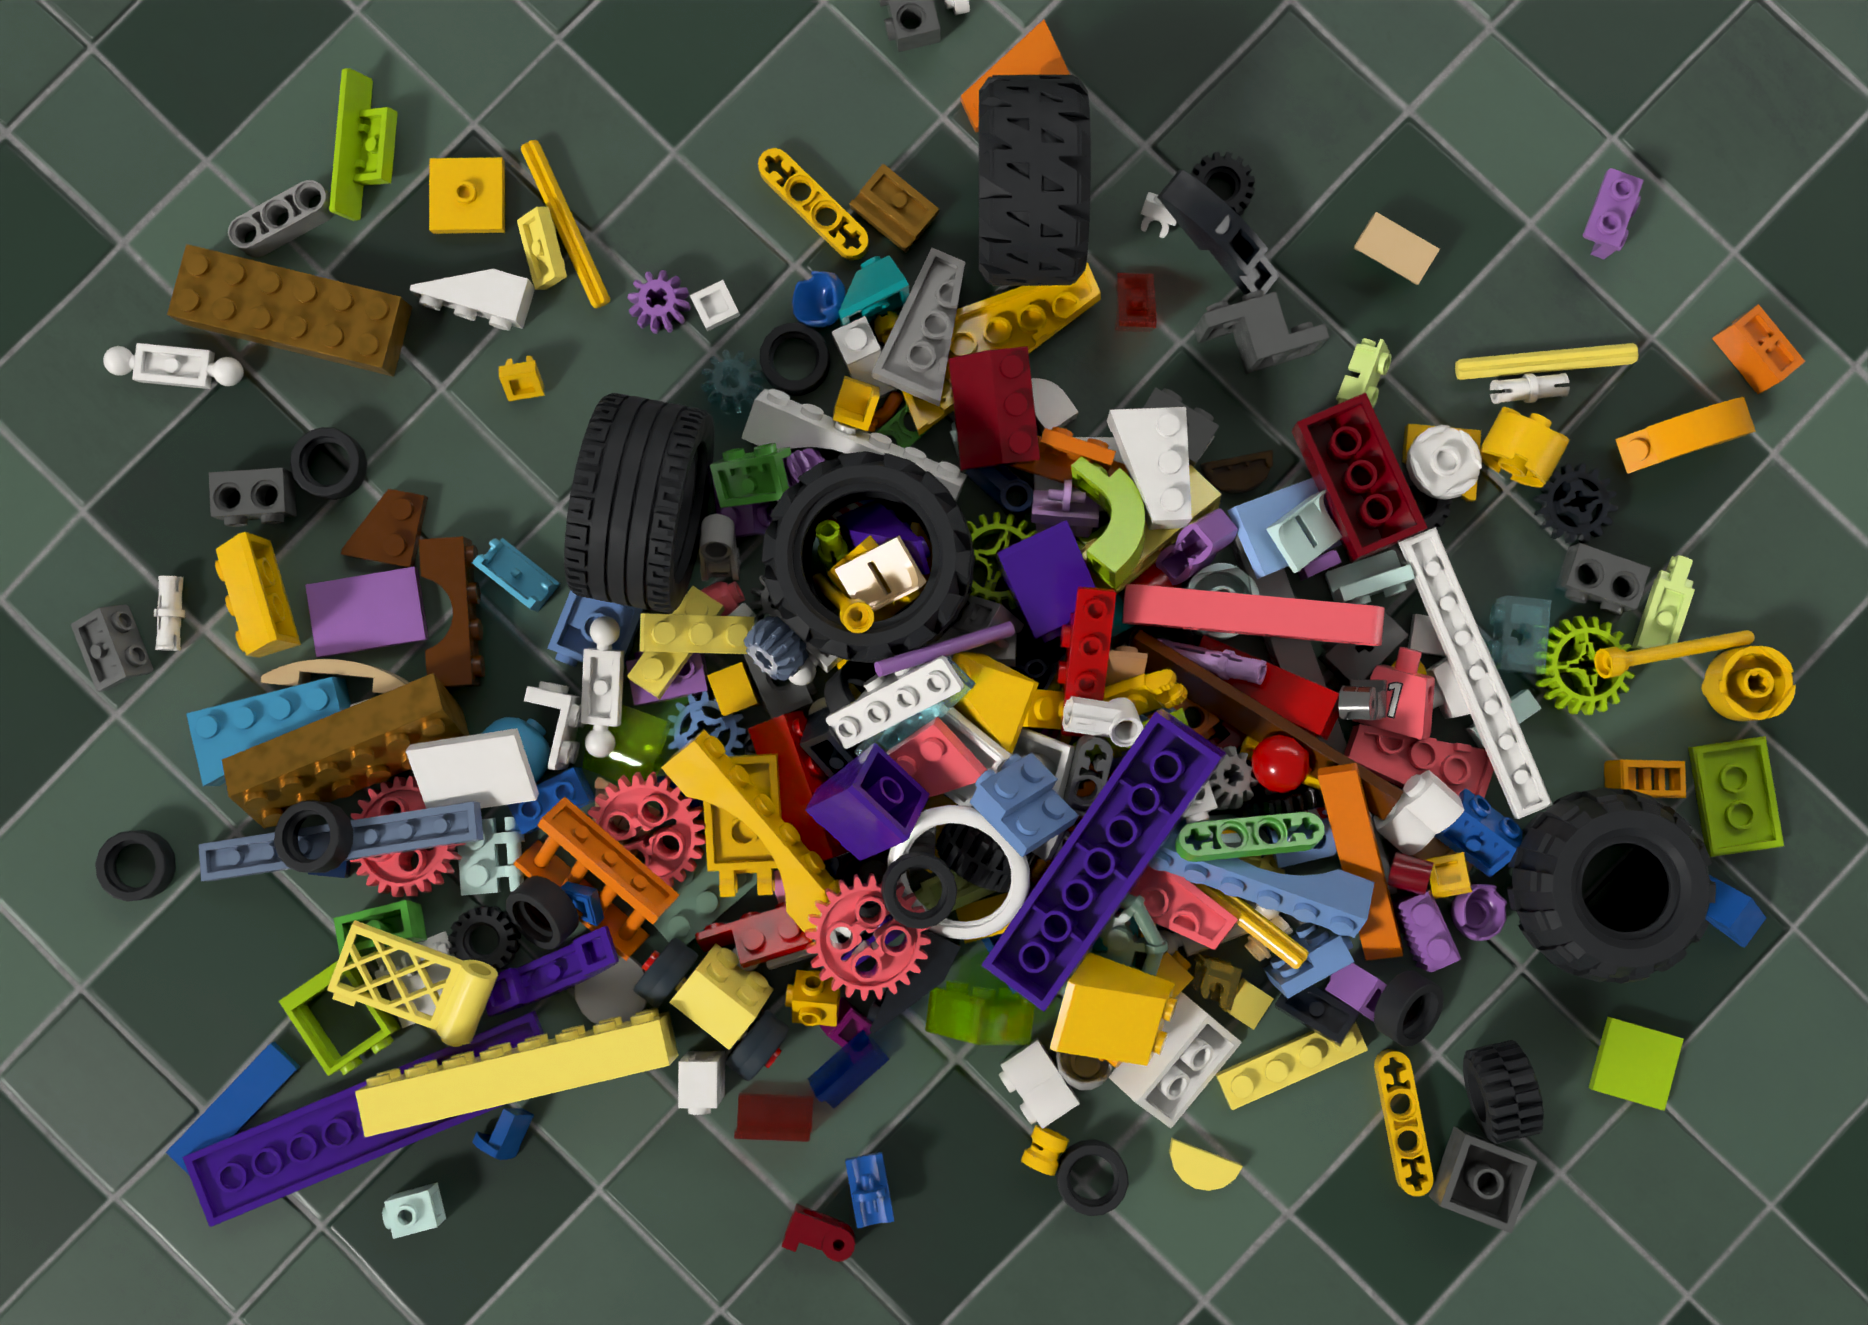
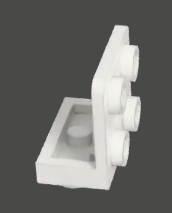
M540 681L539 687L527 686L524 701L561 709L548 761V769L565 770L568 769L570 763L574 764L579 753L580 743L576 742L575 739L578 727L583 728L585 725L580 724L582 697L568 694V686Z

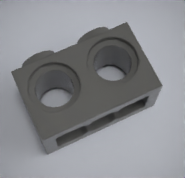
M879 0L880 7L887 5L890 18L884 19L888 40L896 41L898 52L940 42V25L933 0ZM915 19L921 25L916 29L910 30L902 24L906 20Z
M285 468L209 472L211 517L224 521V526H247V520L261 519L262 524L284 523V517H297L295 479L291 471ZM276 488L278 498L274 504L267 506L266 495L270 490ZM239 491L241 495L240 503L236 507L231 508L229 505L230 496L234 492Z
M1579 543L1568 547L1555 589L1566 592L1564 597L1579 603H1587V600L1601 604L1600 610L1621 616L1623 612L1637 610L1651 567ZM1580 566L1586 568L1590 574V580L1587 585L1578 579L1577 572ZM1616 578L1624 584L1625 590L1622 597L1618 596L1613 590V582Z

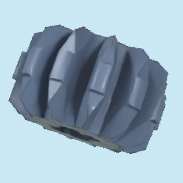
M766 616L763 620H759L751 627L752 629L744 639V644L747 647L746 652L753 658V664L758 665L762 673H768L774 680L780 679L785 681L790 676L793 677L809 657L805 649L807 647L806 643L777 616L774 618Z

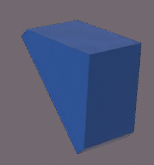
M1709 875L1710 881L1716 882L1715 903L1709 904L1705 920L1745 948L1766 917L1751 897Z

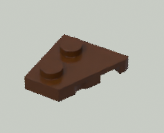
M388 489L343 546L341 555L407 568L414 567L428 497Z

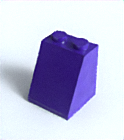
M1067 520L996 554L995 563L1033 641L1042 638L1043 642L1047 643L1060 637L1062 625L1069 624L1070 613L1075 611L1077 588L1080 586L1096 588Z
M874 743L818 787L805 811L836 838L846 850L850 851L861 861L908 840L930 794L881 747Z

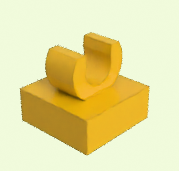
M531 355L526 356L527 362L514 364L512 359H507L505 365L499 366V379L508 401L545 396L544 383L537 364Z
M1464 852L1426 859V861L1434 862L1429 878L1434 899L1472 892Z

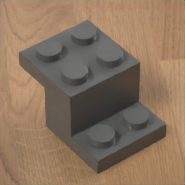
M1263 290L1244 295L1242 297L1243 301L1229 305L1228 301H1221L1206 308L1207 312L1201 316L1194 329L1198 343L1233 333L1246 374L1315 354L1330 338L1326 324L1314 327L1312 322L1303 323L1291 328L1292 333L1289 334L1276 292L1265 295Z

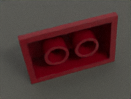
M1028 346L988 350L949 358L960 470L1034 463L1040 460Z

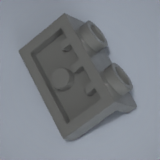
M127 604L100 607L71 624L97 692L108 691L132 677L148 675L153 672V666L130 607Z

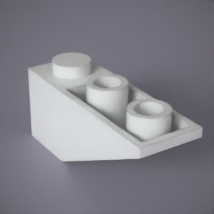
M489 269L413 284L410 286V291L420 299L419 304L439 311L441 306L455 309L454 314L472 321H475L476 316L490 319V325L510 331L511 326L523 329L535 288L527 278L496 269Z

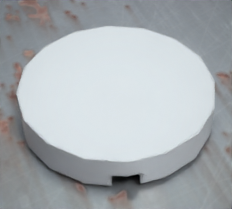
M1447 425L1428 428L1414 439L1407 452L1406 467L1411 481L1421 492L1432 498L1448 500L1459 497L1474 486L1479 478V472L1482 468V456L1479 447L1471 436L1461 429L1458 431Z

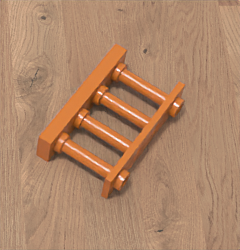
M564 797L541 818L537 825L549 835L544 844L537 840L513 865L527 877H544L559 887L566 881L594 888L584 879V876L590 870L606 884L601 892L598 891L604 919L598 926L592 925L581 919L583 914L576 908L579 921L591 932L608 926L616 953L627 961L650 936L640 927L645 919L654 925L677 900L680 894L569 799ZM560 846L577 859L572 868L555 854ZM617 894L634 908L629 917L612 903Z

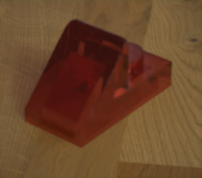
M1117 273L1115 331L1152 332L1157 324L1154 274Z

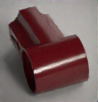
M1396 852L1387 885L1425 896L1434 862Z

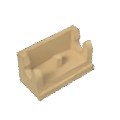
M1377 212L1372 215L1354 245L1355 250L1381 263L1415 285L1420 283L1440 250L1438 247Z

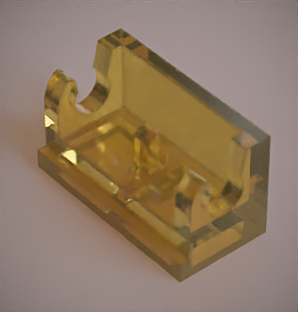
M1196 953L1194 955V960L1197 961L1193 972L1194 979L1191 981L1193 989L1195 991L1199 989L1200 980L1203 977L1200 988L1202 997L1206 999L1210 993V999L1217 1001L1221 1008L1231 1010L1242 969L1232 962Z

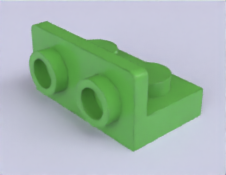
M769 443L755 447L754 452L745 453L744 448L723 452L722 459L710 464L720 508L779 500L782 494L789 488L783 459L792 455L790 447L777 449L776 443Z

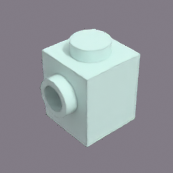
M438 1182L393 1194L384 1201L385 1207L382 1210L385 1227L391 1229L393 1239L436 1228L446 1220Z

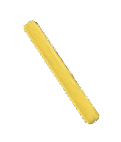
M1627 343L1463 358L1455 363V373L1457 379L1465 380L1629 365L1638 361L1639 355L1637 345Z

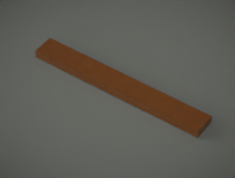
M1139 630L1135 635L1130 647L1137 648L1138 653H1148L1145 668L1147 674L1162 671L1166 668L1168 670L1171 669L1177 676L1176 682L1184 685L1187 689L1188 694L1186 698L1259 743L1266 737L1278 734L1294 738L1304 749L1309 751V767L1312 768L1310 775L1318 779V768L1356 763L1143 630ZM1357 763L1369 812L1385 820L1400 799L1403 791Z

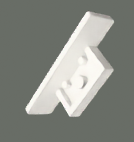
M940 656L930 662L891 673L887 676L879 677L876 674L863 684L866 690L856 701L829 714L826 722L832 727L843 747L848 749L960 692L964 684L947 658Z

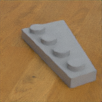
M931 248L872 371V378L940 407L965 261Z

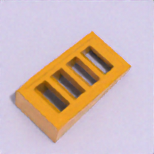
M1608 760L1604 763L1605 788L1630 789L1650 795L1653 798H1686L1685 761ZM1636 768H1638L1639 790H1636ZM1651 769H1654V790H1652ZM1665 769H1669V790H1665Z

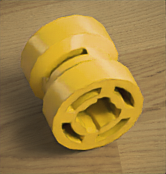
M1035 1125L1031 1134L1032 1144L1024 1150L1021 1161L1041 1173L1055 1176L1059 1167L1058 1157L1060 1153L1065 1152L1069 1139L1049 1128L1044 1127L1042 1129L1040 1125Z

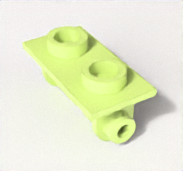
M1366 338L1362 339L1361 344H1356L1348 369L1349 371L1360 373L1358 378L1345 375L1336 400L1339 401L1338 404L1366 393L1374 408L1379 394L1377 384L1380 376L1386 375L1392 358L1383 339H1380L1377 347H1375L1376 342Z

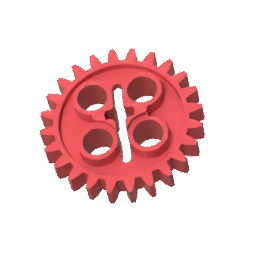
M640 771L636 772L633 775L632 783L623 775L618 779L619 788L612 783L608 784L605 787L608 796L600 793L594 799L600 807L592 806L587 813L596 819L593 821L616 841L634 837L641 828L648 831L669 819H675L676 824L657 829L651 837L647 834L642 835L623 845L628 851L636 849L642 852L645 857V863L643 864L672 888L674 885L673 877L682 883L687 877L685 870L693 872L697 867L696 862L692 858L701 859L704 855V851L696 846L706 843L705 835L698 833V831L705 829V822L703 820H696V817L703 811V807L692 808L690 803L694 798L683 797L681 795L682 791L677 786L674 789L671 788V779L668 775L661 783L657 782L656 772L653 771L649 774L646 781L643 780ZM649 801L660 803L663 807L664 815L654 816L651 814L647 803ZM614 816H624L629 821V830L619 829L614 824ZM670 835L675 837L679 842V849L671 850L667 848L663 843V836Z
M396 776L394 777L393 784L389 781L380 783L381 791L369 789L368 793L371 801L358 800V804L363 811L361 814L351 813L350 816L357 820L393 814L398 804L401 808V813L426 809L415 777L409 776L406 781L404 777ZM466 843L434 847L433 850L427 848L350 860V862L362 864L356 874L359 876L369 875L366 885H379V893L389 894L391 892L393 897H403L404 894L407 897H417L419 890L423 893L432 892L431 882L435 885H443L442 872L450 874L455 872L449 862L450 860L462 859L454 850L456 846H463ZM416 852L419 856V863L413 869L411 858Z
M870 873L867 883L864 884L861 883L859 876L855 874L853 886L850 887L840 879V892L836 894L833 890L827 888L825 891L829 901L827 903L820 900L815 901V906L821 912L820 915H808V921L816 925V928L805 930V936L815 940V942L806 946L807 953H818L810 961L812 968L824 966L819 974L820 980L824 981L832 976V990L836 991L844 984L846 986V997L848 998L852 996L855 989L860 990L863 1001H866L869 990H874L878 999H882L884 987H888L893 994H896L897 987L895 982L900 980L904 984L910 985L911 983L906 973L909 970L914 973H920V967L915 960L928 958L927 953L920 948V945L931 943L929 936L920 933L928 928H908L894 918L878 928L885 917L890 914L884 904L881 892L882 882L880 885L876 884L873 873ZM899 883L896 887V895L900 904L911 912H925L923 906L911 907L917 899L914 893L902 897L905 886L903 883ZM867 901H874L880 905L879 913L873 918H865L859 913L860 907ZM837 927H846L851 931V936L848 941L838 944L830 939L831 932ZM864 930L868 933L874 931L873 934L876 940L872 943L864 940L861 943L860 933ZM892 930H901L905 933L904 941L898 946H889L885 943L886 935ZM858 945V947L852 952L851 956L848 959H841V956L844 953H847L848 951L852 950L854 947ZM869 955L876 959V964L870 971H859L855 967L856 962L862 956Z

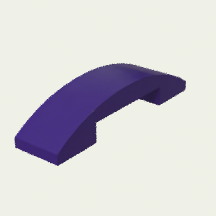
M608 926L573 940V944L523 966L508 968L499 972L486 1004L488 1017L497 1016L555 995L617 964L619 959Z

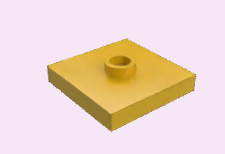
M502 157L429 158V230L433 234L505 233L504 159Z

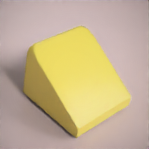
M1242 978L1222 1009L1254 1030L1274 998Z

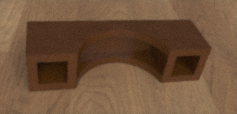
M464 536L419 539L421 577L439 584L448 594L453 609L452 623L446 636L438 644L425 650L427 675L434 673L445 688L481 686L480 677L485 676V661L483 655H479L478 641L483 638V626L481 619H476V604H480L481 591L479 583L474 582L473 567L476 566L472 564L478 556L477 547L472 545V540Z

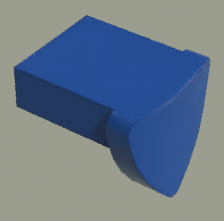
M523 1108L503 1109L492 1135L477 1131L472 1142L477 1148L496 1159H512L516 1157L519 1151V1147L534 1114Z

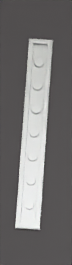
M1436 527L1399 542L1398 544L1407 565L1410 564L1415 576L1414 582L1514 819H1520L1552 806L1553 803Z

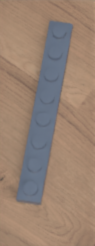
M473 801L351 820L353 845L348 857L344 861L484 840L480 802ZM328 824L300 828L298 832V845L301 853L306 858L318 859L327 850L330 842V828ZM275 832L199 844L201 881L210 882L289 870L291 868L287 867L278 857L274 845Z

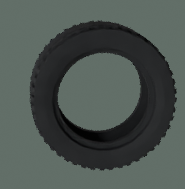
M611 393L602 397L596 405L579 452L566 521L564 544L565 577L569 589L575 595L665 613L675 611L680 606L686 594L700 546L701 525L706 517L712 472L710 464L713 463L715 429L713 418L706 410L619 393Z

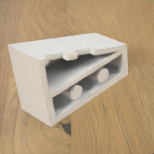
M1186 407L1109 410L1107 423L1119 448L1122 462L1125 464L1130 478L1135 483L1142 497L1145 520L1149 530L1185 528L1192 520Z

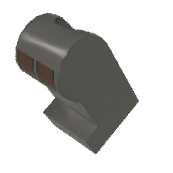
M1350 679V686H1342L1340 689V718L1361 720L1386 718L1387 680Z

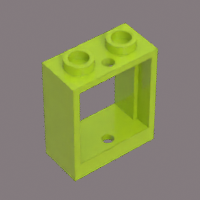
M352 957L348 958L347 963L353 961ZM338 961L279 1000V1003L328 1076L338 1071H341L343 1075L348 1074L363 1063L360 1056L372 1049L374 1054H377L394 1042L391 1035L401 1029L392 1014L366 1005L381 1030L341 1057L307 1006L308 1002L327 990ZM357 967L344 971L340 979L341 981L347 977L353 987L365 984Z

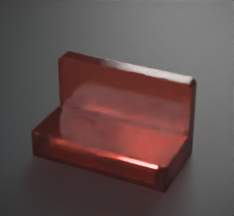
M740 1093L738 1095L737 1127L734 1130V1138L809 1142L813 1128L814 1096Z

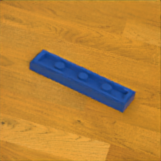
M275 1041L270 1043L166 1153L189 1175L182 1157L236 1135L301 1066Z

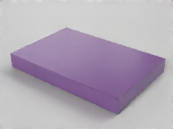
M417 567L305 585L315 653L318 658L429 640Z

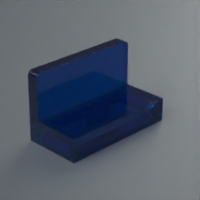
M863 1029L807 1079L815 1097L820 1102L825 1100L834 1109L890 1059L887 1053Z

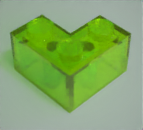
M947 980L946 987L937 986L930 991L926 1032L976 1045L1030 1044L1035 1005L1025 997H1022L1018 992L1013 994L1009 987H999L998 993H996V989L978 986L973 987V990H968L969 983Z

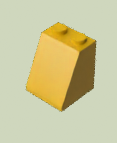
M1089 952L1067 983L1050 1049L1061 1053L1147 1066L1154 1053L1161 1055L1168 1033L1162 1031L1165 1020L1171 1021L1178 1001L1172 998L1175 983Z

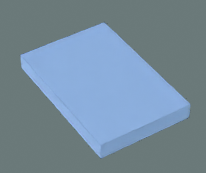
M1313 478L1227 510L1232 522L1238 528V537L1257 579L1289 567L1266 529L1309 496L1319 492ZM1338 540L1324 552L1342 545L1341 541Z

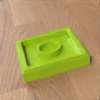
M1607 1016L1588 1088L1665 1111L1684 1039Z

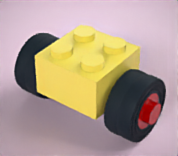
M675 937L661 954L655 950L641 968L646 972L634 986V992L641 998H644L651 1006L658 1008L675 988L677 993L669 1003L728 1050L739 1040L727 1056L725 1064L737 1072L744 1080H752L763 1066L769 1068L780 1055L782 1050L778 1047L790 1029L768 1010L763 1011L754 1021L774 989L769 986L766 978L760 973L740 968L737 965L739 963L737 955L727 948L720 947L717 943L711 948L688 979H686L684 976L696 962L698 954Z

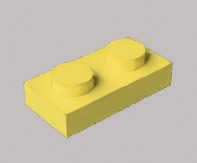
M535 207L519 218L517 223L535 290H547L566 278L567 274L549 207Z

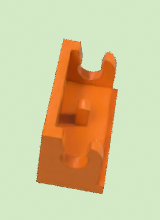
M1759 304L1731 322V325L1712 337L1714 342L1757 394L1780 383L1805 362Z

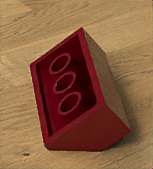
M1366 393L1302 419L1295 424L1291 432L1318 491L1326 490L1323 502L1330 518L1342 535L1340 540L1351 564L1383 551L1428 528Z

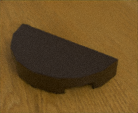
M1273 449L1201 463L1200 468L1205 479L1216 489L1228 494H1243L1256 489L1267 478L1273 465Z

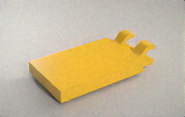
M778 754L728 756L735 765H740L746 770L751 780L750 783L760 794L763 793L771 799L776 809L775 812L781 817ZM703 801L707 871H719L720 897H735L736 893H738L737 874L757 873L758 895H773V891H775L773 868H777V865L764 843L743 821L725 809Z

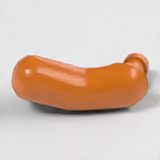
M891 392L882 408L874 412L868 431L874 432L876 428L885 424L897 412L903 401V396L899 392Z

